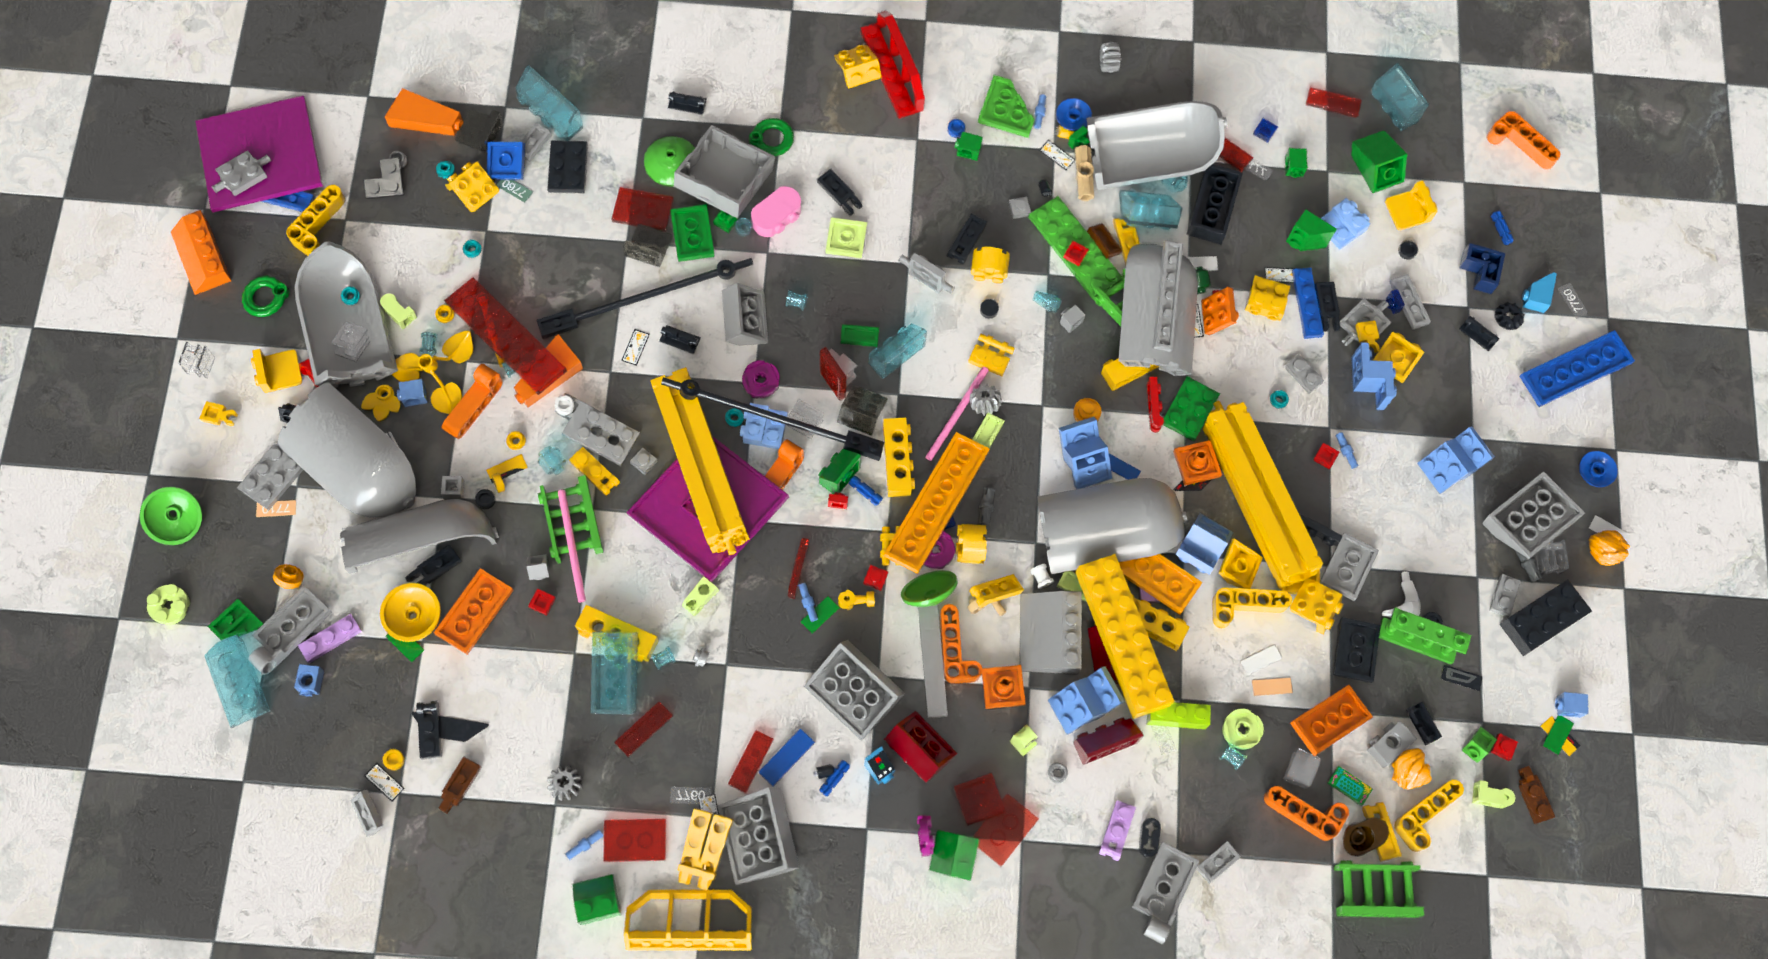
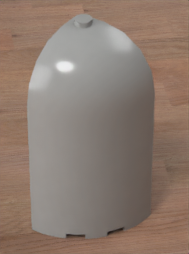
M1190 101L1086 118L1091 149H1095L1091 154L1097 190L1187 176L1206 170L1217 161L1223 150L1224 129L1227 128L1226 117L1222 116L1220 109L1216 105L1207 102Z
M327 241L322 243L304 260L298 271L295 283V299L315 385L320 386L328 381L335 388L338 387V384H349L350 387L364 385L366 380L375 378L378 381L397 372L398 369L382 305L380 304L378 289L371 272L364 262L352 251L333 242ZM346 287H355L360 292V299L356 304L347 305L342 301L341 292ZM350 294L348 299H352L354 294Z
M1136 244L1129 251L1125 268L1119 362L1125 367L1150 368V364L1157 365L1159 370L1168 372L1173 376L1192 375L1198 289L1196 269L1190 260L1182 255L1173 351L1168 352L1154 349L1153 340L1163 246L1158 244Z
M328 381L308 394L309 398L301 406L298 404L289 415L291 417L289 423L281 429L278 446L343 507L354 514L371 518L395 514L410 508L414 504L416 481L412 467L404 452Z
M1135 478L1037 496L1044 538H1048L1045 543L1051 574L1077 570L1080 565L1113 554L1116 555L1118 562L1158 555L1178 546L1185 537L1184 523H1188L1186 511H1181L1178 498L1168 485L1152 478Z
M461 499L440 500L342 528L340 532L341 542H345V546L341 547L345 569L349 574L358 572V566L448 540L477 536L485 537L494 545L497 544L496 538H499L496 526L492 527L486 513L474 503Z

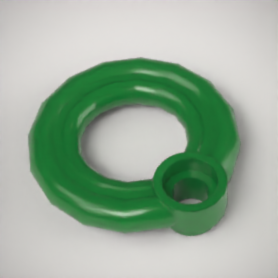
M778 118L762 120L749 135L750 145L775 157L785 154L794 143V133L791 126ZM776 128L783 133L782 143L777 146L766 145L763 142L762 135L767 129Z
M257 277L251 280L244 288L242 304L245 310L253 316H270L283 306L285 299L289 296V288L275 277ZM267 286L272 288V293L274 294L273 301L266 306H257L253 301L254 293L261 287Z

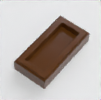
M1103 223L1088 228V234L1106 259L1121 254L1123 250Z

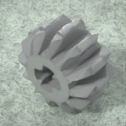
M1113 42L1102 44L1099 55L1101 70L1107 73L1118 71L1121 65L1119 44Z
M988 384L985 387L979 385L978 389H973L969 397L972 410H975L977 414L982 413L984 416L986 413L992 415L993 411H998L1002 403L999 390H996L995 386L989 387Z
M559 766V773L552 770L551 774L554 778H547V781L552 783L547 786V789L549 791L553 790L551 795L553 797L558 795L560 801L564 799L565 795L568 800H571V793L575 796L578 795L575 788H582V785L577 783L582 778L581 776H576L578 773L576 769L571 771V767L566 766L565 771H563V768ZM566 779L569 782V784H565L564 787H562L560 782H564Z

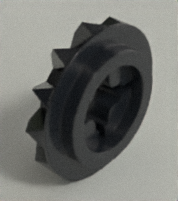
M1506 302L1500 304L1495 310V320L1504 329H1518L1524 322L1525 314L1522 312V307L1519 308L1516 306V303ZM1508 312H1510L1511 315H1514L1512 319H1510V316H1506Z

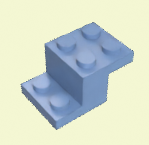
M1361 343L1351 357L1353 392H1375L1376 410H1384L1397 393V388L1394 386L1395 368H1393L1392 361L1371 360L1372 350H1369V343Z
M1095 417L1058 428L1063 459L1072 470L1074 487L1076 489L1112 479L1108 446L1099 436Z
M1471 426L1456 438L1444 442L1417 464L1439 494H1441L1455 483L1469 477L1495 456Z
M1200 513L1176 555L1179 556L1182 562L1190 563L1196 566V569L1201 573H1208L1210 575L1229 543L1233 532Z
M1102 667L1090 676L1074 681L1048 699V702L1068 735L1084 724L1098 720L1125 702L1107 668Z

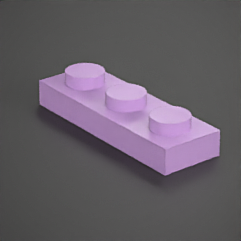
M349 614L302 642L298 647L306 661L311 663L361 633L362 630L353 615Z

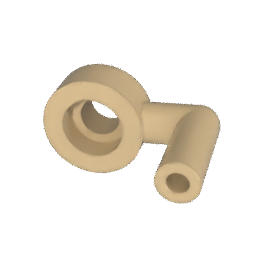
M976 597L969 600V605L967 606L971 614H975L986 607L980 608L976 603ZM999 601L989 603L993 605L999 616L1006 613Z

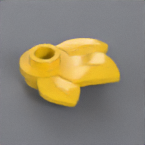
M380 385L375 392L365 396L361 408L364 410L373 409L376 420L382 421L387 418L390 411L399 412L400 401L394 396L392 387ZM385 392L388 393L387 396L382 397V394H383V393H385Z

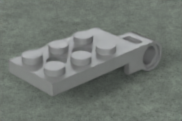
M564 394L573 399L574 410L569 415H560L569 420L562 435L622 466L640 432L569 394ZM594 427H599L602 429V434L595 436L591 430ZM611 436H616L619 439V443L612 445L608 442V439Z
M303 585L252 635L264 647L255 649L250 654L248 661L261 674L266 675L270 673L332 611ZM302 609H308L306 616L299 617V612ZM288 623H293V628L290 631L285 632V625Z
M1164 842L1160 844L1158 852L1132 905V908L1150 916L1143 935L1160 944L1164 943L1176 917L1175 914L1199 863V860ZM1168 865L1176 866L1177 874L1175 876L1168 874ZM1160 883L1168 885L1169 892L1167 894L1159 892L1158 886Z

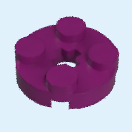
M758 360L750 363L745 368L742 375V384L745 391L755 399L766 398L774 394L779 388L780 376L773 364L770 365L765 363V361ZM761 375L762 378H766L763 383L757 382L758 376Z
M942 532L935 546H939L941 552L935 554L931 551L924 563L926 567L943 569L953 560L955 546L952 541L953 539L948 533Z
M917 815V824L920 827L918 839L921 857L930 856L933 854L934 848L933 835H931V816Z

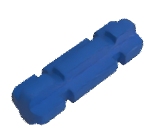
M1494 212L1491 218L1493 222H1496L1495 226L1500 237H1503L1501 239L1503 244H1511L1514 238L1512 234H1509L1510 230L1505 219H1502V212Z
M853 476L849 481V485L857 488L856 491L867 500L870 499L872 504L877 506L881 503L882 496L878 493L875 494V491L865 482L862 483L860 478Z
M841 760L837 765L838 768H835L833 774L827 778L826 784L820 787L819 791L824 796H829L832 788L836 787L844 773L849 770L850 765L846 761Z

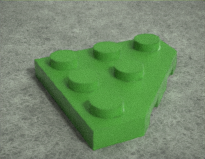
M994 75L980 112L978 123L1029 138L1034 124L1033 116L1029 114L1026 104L1020 94L1016 92L1012 81Z

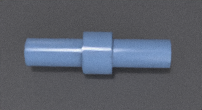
M1044 94L1039 96L1038 106L1035 108L1034 128L1036 129L1041 128L1042 119L1046 112V95Z
M1343 432L1336 434L1335 436L1341 446L1340 450L1343 456H1346L1351 469L1358 467L1359 465L1353 455V448L1351 445H1348Z
M802 583L798 586L803 598L801 600L803 607L807 609L810 621H817L818 617L814 608L815 602L809 594L806 583Z
M600 829L588 838L584 837L578 841V845L565 853L567 858L571 860L582 851L586 852L590 849L593 843L604 836Z

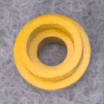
M448 305L439 306L435 312L436 319L441 323H449L455 315L452 307ZM444 313H448L447 316L442 317Z
M514 431L507 436L506 443L510 449L519 450L524 447L526 439L521 432ZM515 439L520 440L517 444H514L513 441Z

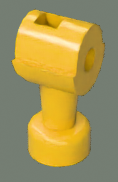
M846 590V592L840 593L838 597V604L842 609L850 610L854 605L866 603L867 607H875L874 591H868L866 595H855L852 591Z

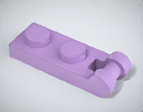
M1118 800L1116 801L1100 847V855H1109L1112 859L1119 861L1136 807ZM1109 842L1117 844L1116 848L1108 847Z

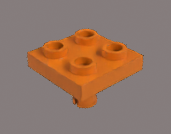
M1227 287L1201 300L1204 333L1206 335H1212L1237 323L1236 320L1239 317V313L1235 310L1233 288Z
M1211 440L1174 448L1173 453L1184 486L1222 476Z
M1021 665L982 668L985 709L1025 706Z

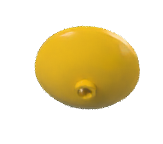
M406 583L394 588L386 595L380 608V620L385 631L393 638L405 642L417 641L428 636L437 626L441 615V607L437 596L431 589L418 583ZM416 613V617L411 619L410 615Z

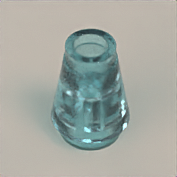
M1036 291L1033 296V301L1050 313L1052 311L1056 313L1062 299L1058 298V295Z

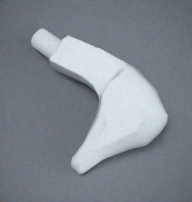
M1402 572L1401 587L1405 595V602L1396 608L1419 616L1421 603L1413 581L1410 580L1409 572ZM1394 608L1384 610L1382 616L1391 618Z

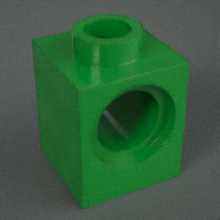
M962 132L961 138H957L955 143L957 156L978 161L983 137Z
M1289 148L1285 155V176L1303 177L1308 168L1307 149Z

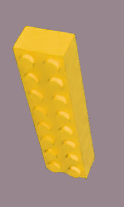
M1113 554L1078 566L1075 572L1132 718L1135 719L1170 707L1174 699L1116 555Z

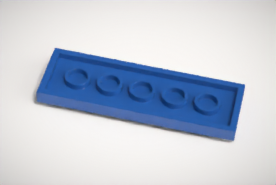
M1614 330L1530 369L1519 377L1538 407H1541L1632 364L1635 360Z

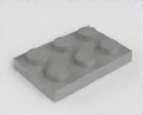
M274 443L237 488L269 511L303 469L278 444Z
M1343 533L1342 539L1336 546L1320 580V584L1355 601L1379 550Z

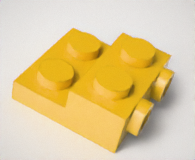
M1255 275L1245 310L1253 315H1262L1270 320L1280 321L1285 312L1290 286Z
M1392 332L1373 361H1392L1393 368L1396 371L1395 379L1403 383L1424 351L1421 350L1419 345L1411 344L1405 340L1406 338L1402 334Z

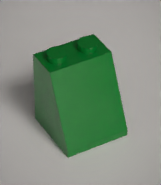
M1384 130L1352 142L1351 156L1372 193L1405 182L1407 153Z
M937 830L929 870L971 881L979 839Z

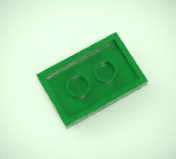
M707 204L670 209L678 262L715 257Z
M1187 376L1164 417L1163 426L1195 441L1220 393Z

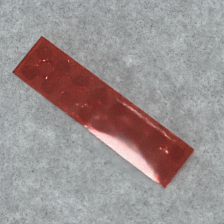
M474 277L444 300L537 395L541 394L567 372V369Z

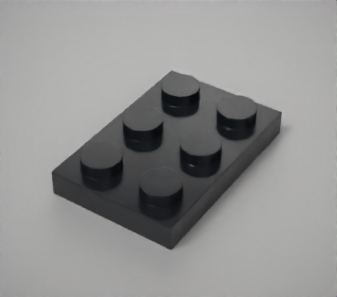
M551 141L548 193H585L587 141Z
M1344 617L1340 619L1333 675L1369 683L1374 682L1381 625Z

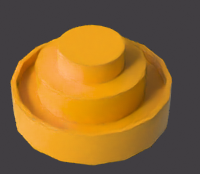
M1084 398L1076 403L1073 416L1077 422L1091 417H1095L1098 422L1101 416V407L1096 400Z
M289 564L279 565L275 568L273 574L275 583L284 589L298 588L301 586L304 574L299 568Z

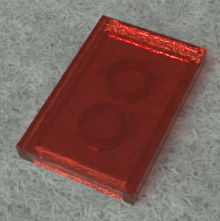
M620 187L612 215V222L666 232L674 198L673 196Z
M824 347L820 350V374L838 400L841 401L846 398L847 376L828 349Z
M1007 793L973 837L979 839L978 849L1002 867L1039 818Z
M666 819L604 820L603 862L666 861Z

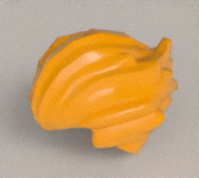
M1605 530L1589 537L1590 553L1600 565L1611 566L1618 564L1629 555L1627 549L1630 548V545L1618 531Z
M1418 748L1403 751L1395 762L1392 763L1394 768L1392 781H1396L1399 787L1404 789H1413L1428 784L1432 778L1430 776V766L1425 764V753Z

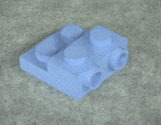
M1347 198L1334 206L1329 213L1321 218L1337 228L1331 241L1339 250L1367 231L1370 226L1369 217L1364 213L1361 214L1357 210V204L1353 200L1349 201Z
M750 403L751 406L788 416V412L769 409V406ZM744 411V419H747L746 425H742L740 430L743 443L779 449L782 445L786 425Z

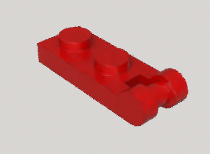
M1149 377L1147 382L1150 430L1157 433L1161 430L1164 423L1163 417L1160 416L1162 401H1159L1158 396L1161 394V384L1157 382V377Z

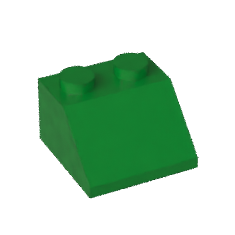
M1305 210L1294 225L1286 242L1292 248L1300 251L1326 248L1337 228Z
M842 449L839 453L836 452L830 460V465L823 467L818 474L819 484L832 494L836 492L841 493L861 467V455Z
M613 874L572 884L573 902L578 924H588L621 915Z

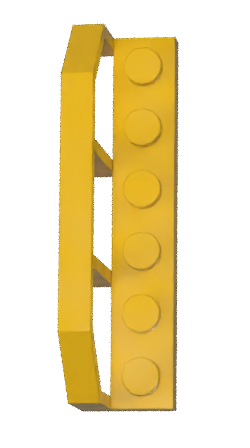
M648 890L626 907L624 927L626 950H751L752 908L732 890ZM651 899H669L666 931H630L631 915ZM674 899H706L704 931H672ZM711 899H730L747 914V931L725 932L717 930L709 932Z

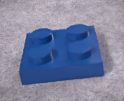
M488 142L486 172L492 180H524L525 143Z

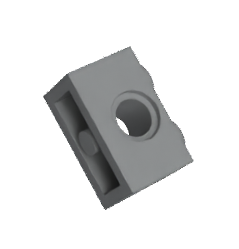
M1401 721L1395 725L1391 722L1383 729L1385 732L1383 736L1377 735L1369 742L1372 746L1367 751L1383 768L1393 762L1417 739ZM1387 739H1391L1394 742V747H1390L1387 744Z

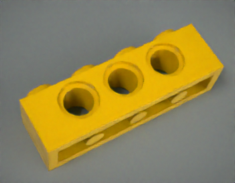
M906 418L883 419L888 497L911 496L912 489H915V480L911 478L910 471H913V460H909V453H912V442H908L911 428L910 424H907ZM898 436L902 438V441L896 442L893 438ZM900 454L904 458L902 460H897L894 456ZM902 472L905 474V477L898 478L895 474Z
M1131 593L1148 637L1177 651L1190 626L1186 625L1187 623L1180 618L1175 619L1169 616L1167 611L1163 609L1157 610L1149 602L1134 598V595ZM1144 616H1151L1153 618V622H1147ZM1166 624L1170 626L1171 631H1164L1162 625Z
M585 605L575 624L579 635L585 638L591 636L596 639L597 643L603 646L609 644L614 647L615 651L621 654L627 652L632 655L633 659L639 662L643 660L649 662L659 642L657 636L588 605ZM596 624H603V628L600 631L593 630ZM616 631L621 632V636L618 639L611 638L612 633ZM633 639L639 640V644L635 647L629 646V642Z

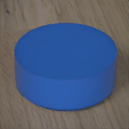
M959 119L951 120L947 127L948 134L953 138L961 137L962 132H965L964 122Z

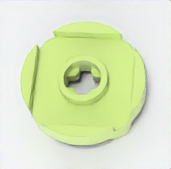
M174 584L161 586L147 597L149 615L156 622L165 625H173L180 622L186 616V611L190 606L188 595ZM173 601L170 609L164 607L165 602Z
M1237 709L1225 718L1222 731L1224 738L1231 747L1246 750L1254 747L1260 741L1264 727L1261 719L1250 710ZM1240 724L1248 728L1245 734L1238 731Z

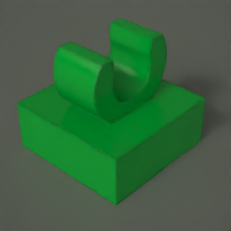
M1084 126L1070 135L1068 145L1072 149L1076 146L1087 145L1090 142L1087 138L1088 130Z
M721 210L714 219L713 224L729 233L738 222L739 217L736 218Z

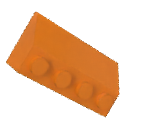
M201 210L183 216L172 229L171 234L194 294L197 295L230 282V276L207 218Z

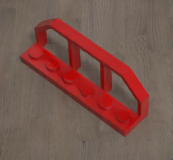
M886 10L878 12L877 23L860 28V32L866 45L878 58L881 80L898 119L924 111L925 97L919 72L894 16ZM886 24L891 33L890 51L880 31L881 28L886 27ZM899 54L903 60L901 76L892 58L899 56ZM910 81L915 97L914 105L904 83Z

